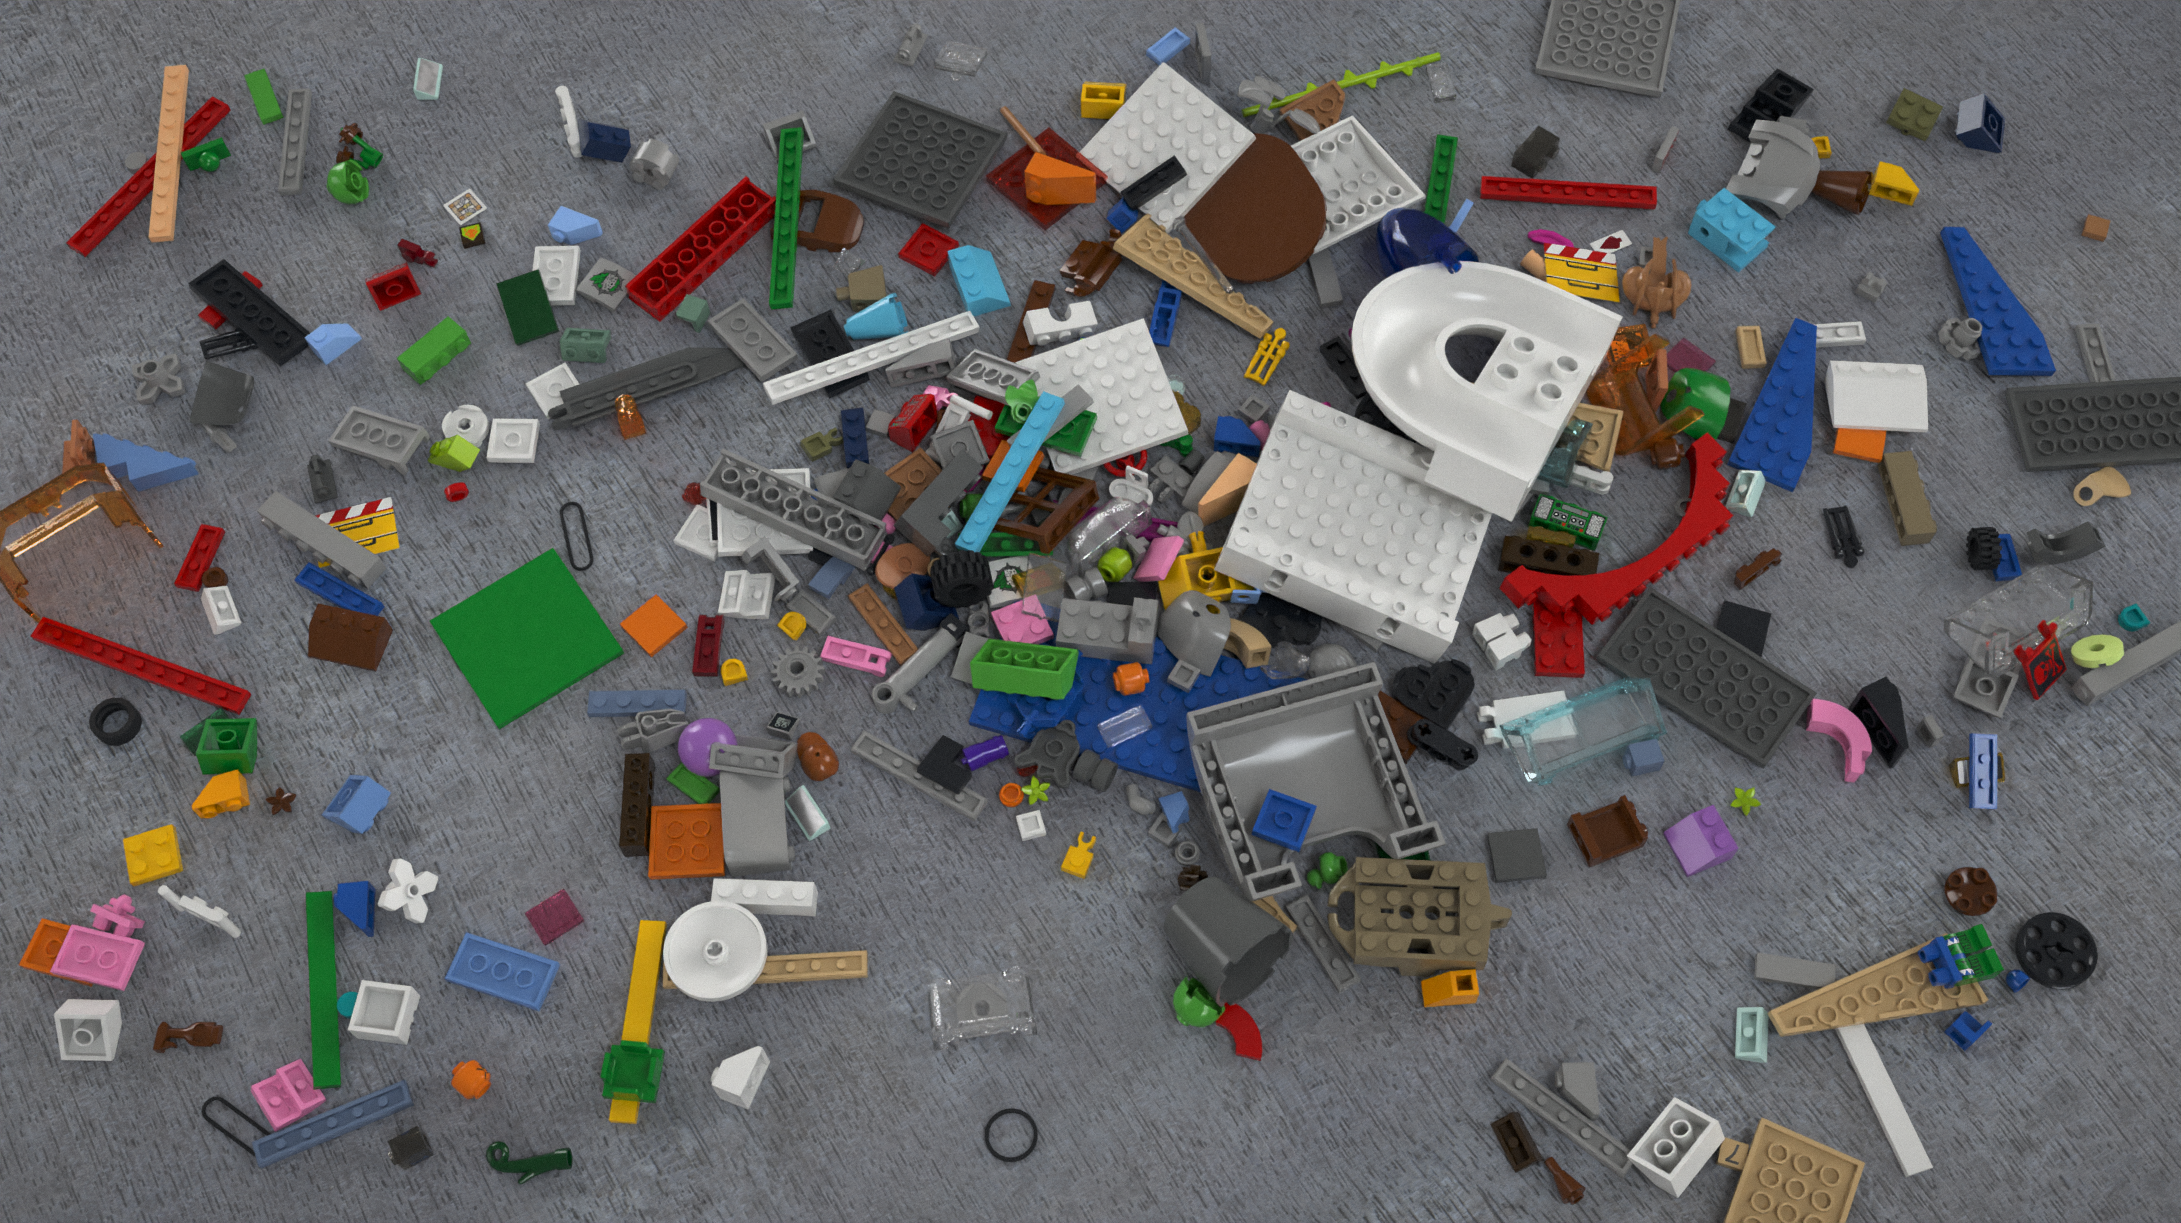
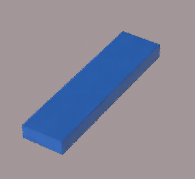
M310 562L294 579L298 585L339 608L378 616L385 607L382 602Z

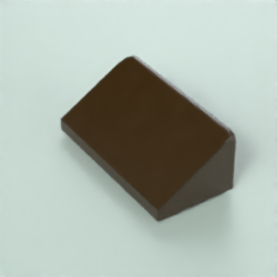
M1511 1112L1490 1124L1515 1173L1543 1161L1535 1142L1518 1112Z

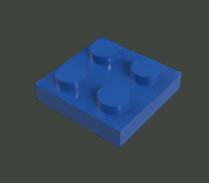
M1269 789L1253 827L1252 835L1300 852L1317 806Z

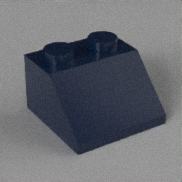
M1985 93L1961 101L1957 113L1958 124L1955 130L1957 139L1961 140L1967 148L1994 153L2002 152L2005 117Z
M578 120L581 155L623 163L631 148L629 130L598 122Z
M911 573L894 588L907 629L926 631L940 627L939 624L950 613L959 619L955 607H946V605H941L935 599L930 576Z

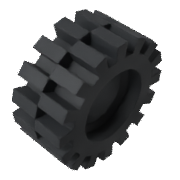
M1993 527L1971 528L1968 532L1969 536H1967L1968 543H1966L1968 548L1966 554L1969 555L1968 562L1971 563L1970 567L1976 571L1997 569L2001 562L1999 558H2002L2000 550H2002V546H2000L2001 538H1998V531Z

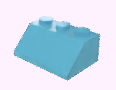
M970 245L947 251L949 267L966 312L971 311L973 316H978L1011 306L990 251Z

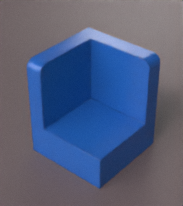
M1123 197L1108 211L1106 219L1117 230H1120L1122 234L1137 220L1138 211H1132Z
M1965 1011L1944 1033L1965 1051L1992 1023L1988 1020L1981 1025Z

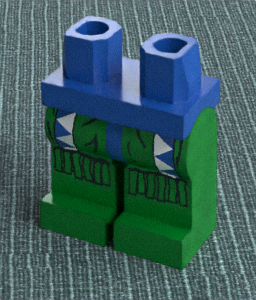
M1983 924L1973 926L1971 929L1936 937L1918 951L1921 962L1925 964L1933 961L1936 967L1935 970H1931L1928 973L1932 986H1944L1945 989L1993 979L2004 970L1995 949H1988L1992 946V943Z

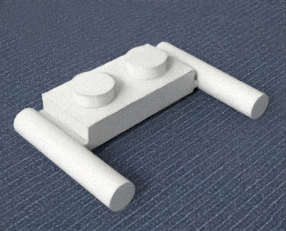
M953 394L935 434L968 422L971 416L969 412L987 420L991 419L993 413ZM931 441L930 447L925 453L932 460L940 463Z
M166 885L159 887L158 893L178 911H186L221 928L233 938L240 936V929L227 918L229 913L217 906L211 909L207 907V902L196 896L193 899L184 895L180 898Z

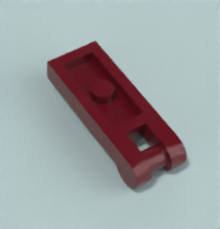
M699 615L692 670L694 676L718 677L722 633L725 623L724 615H716L715 617Z

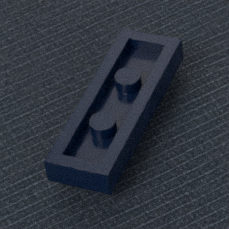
M863 407L841 410L847 468L852 466L855 459L870 464Z

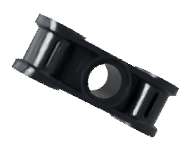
M1420 719L1407 730V739L1412 745L1457 770L1468 768L1469 765L1474 764L1478 759V751L1475 746L1457 737L1454 733L1432 723L1430 720Z

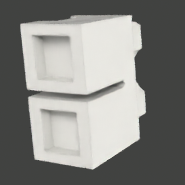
M1499 613L1476 623L1472 635L1481 649L1485 651V655L1495 670L1504 667L1506 662L1514 658H1520L1522 651L1531 644V639L1526 632L1517 636L1514 634L1513 630L1519 627V621L1514 614L1503 617Z

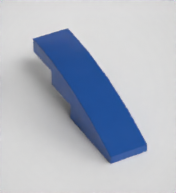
M1162 280L1149 333L1154 345L1169 347L1183 291L1178 290L1165 280Z

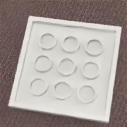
M809 468L770 469L810 488ZM717 503L719 557L742 556L746 549L764 536L778 554H805L813 551L812 546Z

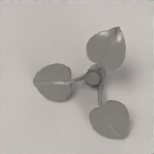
M1255 76L1253 81L1245 79L1239 85L1238 97H1246L1261 103L1256 117L1250 124V128L1255 133L1265 134L1269 127L1274 128L1277 123L1287 116L1313 134L1321 131L1316 119L1300 109L1289 110L1273 121L1274 115L1268 110L1273 97L1279 100L1285 98L1284 90L1275 82L1261 76Z

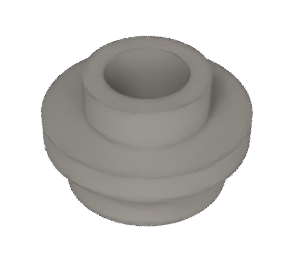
M1191 841L1181 842L1175 849L1176 860L1184 866L1195 864L1200 857L1199 847ZM1189 851L1192 853V856L1184 857L1183 853Z

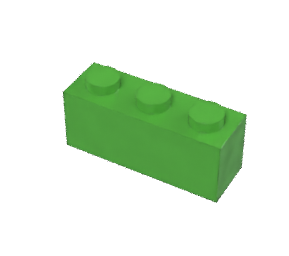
M447 316L397 357V360L402 369L421 385L426 380H429L439 369L446 366L456 355L463 352L471 344V341L466 331Z

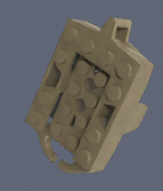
M1356 857L1355 863L1331 889L1327 905L1332 908L1337 907L1338 899L1343 892L1353 893V929L1351 931L1342 929L1338 923V915L1329 913L1327 919L1330 931L1351 956L1353 964L1397 967L1402 976L1430 977L1438 969L1484 970L1488 957L1490 930L1505 928L1512 915V911L1509 908L1491 904L1485 863ZM1359 883H1370L1369 885H1359ZM1402 911L1409 912L1412 918L1404 919L1399 913ZM1429 912L1434 913L1438 919L1430 920L1425 914ZM1409 948L1427 949L1428 954L1407 952Z

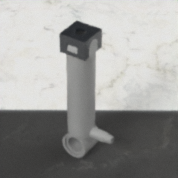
M950 613L939 624L940 629L885 682L879 683L873 688L872 696L877 711L883 714L892 713L898 707L899 701L912 711H916L918 705L907 693L955 646L957 648L961 646L965 632H969L968 626ZM883 696H890L888 700H880Z

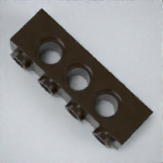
M1505 535L1498 571L1512 573L1523 565L1527 570L1545 574L1564 576L1597 574L1599 553L1593 552L1590 549L1570 548L1564 544L1554 545L1545 543L1542 540L1533 541L1522 539L1519 536ZM1521 554H1527L1529 557H1523ZM1544 558H1549L1553 562L1546 561ZM1571 562L1576 564L1577 566H1571L1568 563Z
M650 753L625 754L619 847L625 857L649 856L651 808L653 806L655 763Z

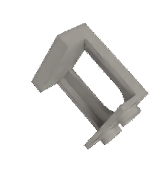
M764 536L746 549L741 558L748 565L760 557L784 588L774 598L775 603L780 599L785 602L797 591L795 587L799 584V580Z

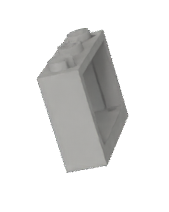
M735 734L737 745L722 744L720 742H714L711 745L709 769L783 779L795 767L798 743Z

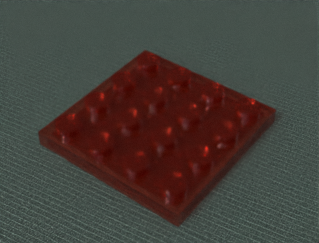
M1050 127L1034 138L1045 151L1046 156L1095 172L1096 191L1107 183L1108 176ZM1026 144L987 174L986 179L1046 231L1079 204L1045 205L1026 198L1025 170L1035 154Z

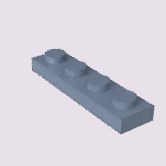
M686 690L589 691L587 714L589 717L636 716L639 712L662 709L686 712L687 693Z

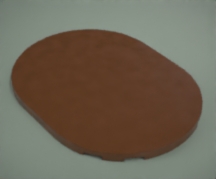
M1253 133L1256 140L1183 217L1187 229L1210 265L1223 277L1244 284H1254V282L1262 281L1271 282L1295 271L1314 253V248L1323 237L1326 228V200L1320 187L1299 155L1285 141L1275 136L1261 133Z

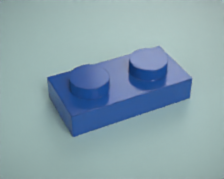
M1999 534L2002 558H1999L2001 562L1998 568L1992 569L1995 581L2019 580L2022 577V572L2011 535Z

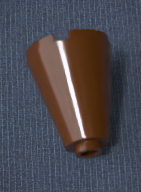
M1819 170L1816 184L1811 193L1853 214L1859 215V212L1863 211L1870 192L1868 191L1867 184L1872 185L1873 172Z

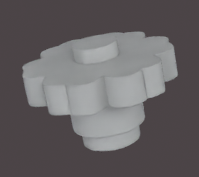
M1952 318L1942 325V329L1938 332L1939 341L1941 344L1946 345L1948 353L1956 358L1962 356L1966 360L1974 359L1981 353L1977 339L1981 335L1982 325L1978 320L1968 318L1961 322L1958 318Z

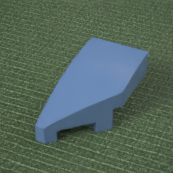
M1182 791L1158 798L1160 808L1165 814L1167 824L1173 834L1179 831V824L1187 823L1190 820L1188 815L1189 805Z

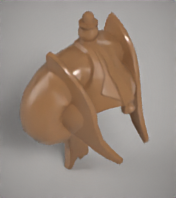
M1667 236L1661 241L1659 237H1653V258L1647 263L1645 268L1635 266L1628 269L1622 280L1624 294L1634 305L1633 315H1636L1638 309L1649 311L1651 314L1650 324L1653 329L1658 324L1660 312L1670 311L1672 318L1675 319L1676 308L1687 300L1692 287L1688 274L1677 270L1675 259H1672L1673 272L1665 275Z

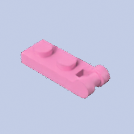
M827 636L820 655L822 661L869 672L878 677L885 676L887 670L885 667L886 663L890 662L892 656L889 651L831 636ZM871 658H877V663L870 662Z

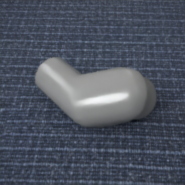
M1131 784L1126 787L1129 806L1132 810L1143 815L1155 812V803L1140 796L1137 784Z

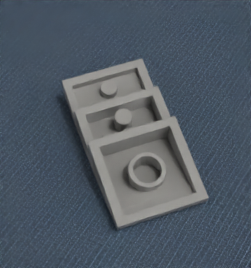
M1985 618L1971 647L1952 698L2000 719L2017 682L2018 673L2022 666V663L2014 655V649L2020 644L2026 650L2032 638Z

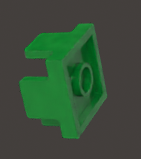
M621 1040L620 1045H612L611 1052H605L600 1076L604 1082L603 1098L656 1103L665 1051L663 1049L650 1048L646 1042Z

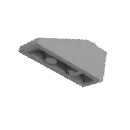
M950 339L927 344L887 367L885 371L891 388L948 375L956 367L955 354Z

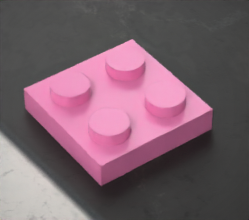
M1035 595L991 612V617L1002 640L1041 644L1054 639V634Z

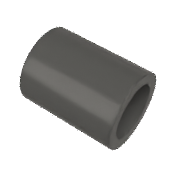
M1192 449L1180 463V467L1189 475H1192L1205 458L1201 452Z

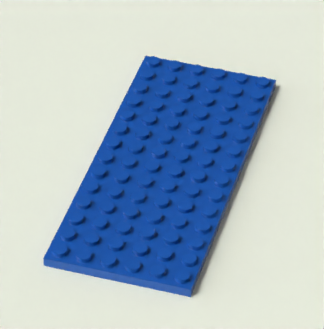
M1039 604L1054 634V639L1038 645L1056 647L1061 610ZM1156 637L1152 664L1140 663L1142 669L1147 668L1149 683L1145 684V690L1142 693L1123 696L1120 691L1115 690L1113 673L1116 672V668L1119 665L1134 662L1081 656L1077 661L1076 668L1083 678L1085 685L1059 723L1063 720H1071L1075 724V734L1080 746L1079 757L1086 749H1089L1099 754L1100 760L1107 758L1118 763V769L1201 793L1190 751L1187 713L1308 679L1262 666L1246 669L1241 660L1220 655L1211 677L1200 674L1189 693L1167 682L1168 676L1179 659L1172 654L1159 637ZM980 690L969 719V725L1029 743H1032L1033 738L1041 729L1053 728L1035 727L1034 729L1031 727L1025 738L1018 736L1016 731L1023 723L1024 718L1018 711L1014 700H1017L1019 703L1024 694H1007L994 690ZM1046 697L1045 700L1051 701L1053 699Z

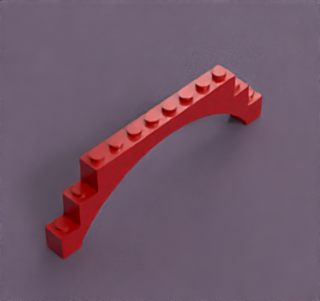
M1708 432L1690 445L1685 457L1689 460L1690 486L1688 498L1691 501L1687 502L1684 511L1686 514L1685 516L1683 515L1675 531L1650 554L1622 568L1590 575L1564 576L1545 574L1527 570L1521 565L1504 578L1500 586L1501 591L1518 609L1525 604L1529 606L1539 599L1555 617L1562 612L1566 614L1575 607L1591 625L1599 620L1604 622L1612 615V610L1616 607L1619 610L1630 601L1629 598L1631 596L1638 597L1646 590V585L1650 582L1653 585L1664 576L1663 573L1665 571L1672 572L1679 566L1680 560L1683 558L1688 560L1697 552L1699 546L1706 547L1714 539V535L1717 533L1722 535L1729 529L1730 525L1728 523L1734 515L1720 501L1727 495L1725 491L1730 483L1717 471L1723 465L1722 459L1727 451Z

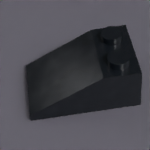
M1884 677L1861 688L1848 710L1863 723L1872 744L1891 769L1895 767L1908 750L1909 745L1901 696L1895 684L1891 683L1887 677Z

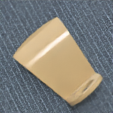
M2104 467L2090 474L2074 489V499L2082 506H2090L2103 496L2122 498L2131 495L2130 486L2126 479L2112 467ZM2083 487H2089L2093 492L2092 498L2088 501L2080 497V491Z

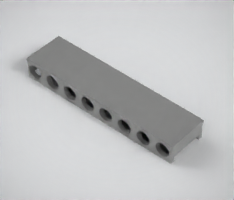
M722 448L721 455L706 479L699 484L701 496L720 503L729 509L859 569L867 570L887 535L885 522Z

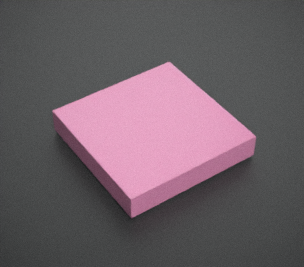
M1180 536L1154 538L1133 578L1138 582L1164 580L1184 543V539Z

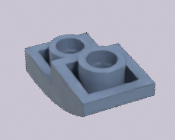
M832 557L808 584L809 589L830 599L839 584L844 585L855 569V566Z

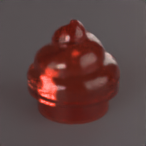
M696 482L689 483L684 490V494H682V499L692 505L701 504L706 500V497L700 495V483Z

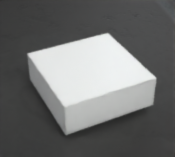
M1040 810L1016 816L1022 841L1046 835Z

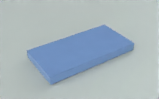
M466 932L444 979L447 982L540 1012L560 964L557 961Z

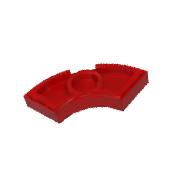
M1226 1002L1224 1004L1225 1011L1216 1021V1025L1226 1029L1232 1036L1236 1045V1056L1261 1061L1262 1039L1255 1021L1238 1004L1230 1006Z

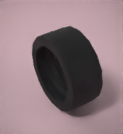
M114 697L98 704L92 711L89 719L91 731L101 742L109 746H119L128 743L138 734L142 724L141 714L128 700ZM120 710L127 711L129 716L124 727L113 733L103 731L104 721L109 715Z

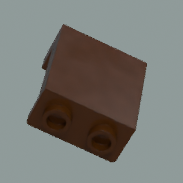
M1625 795L1621 796L1617 802L1584 815H1581L1580 812L1570 816L1567 823L1589 868L1642 848L1648 839L1646 826L1639 822L1634 804L1628 801Z

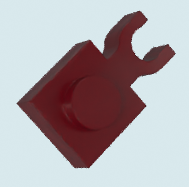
M401 239L397 245L403 259L410 263L415 262L420 265L425 263L433 268L438 263V260L433 258L435 253L422 250L420 245Z

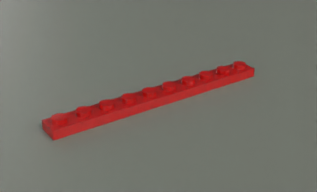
M212 96L184 124L182 152L194 148L231 111L226 103ZM156 153L66 242L70 249L86 257L153 189Z
M44 616L31 634L32 639L37 642L238 715L241 714L252 695L248 690Z

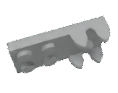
M352 405L328 442L333 447L375 459L377 463L387 470L394 466L397 471L406 475L409 471L406 463L421 441L425 443L429 441L430 435L422 426Z

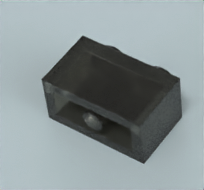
M1538 125L1514 152L1511 166L1533 179L1538 172L1542 173L1550 159L1553 160L1559 153L1560 148H1558L1560 138Z

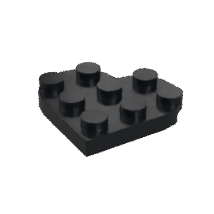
M1262 593L1258 603L1249 606L1243 614L1241 621L1261 632L1273 648L1282 642L1294 647V645H1310L1317 639L1321 631L1322 616L1272 594Z
M1456 659L1440 663L1438 661L1430 668L1423 665L1404 667L1396 674L1393 681L1392 698L1422 718L1430 720L1439 727L1448 730L1471 697L1475 682L1471 669L1465 663Z

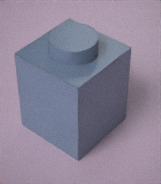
M1657 739L1630 744L1622 756L1624 767L1629 769L1631 777L1659 771L1665 761Z

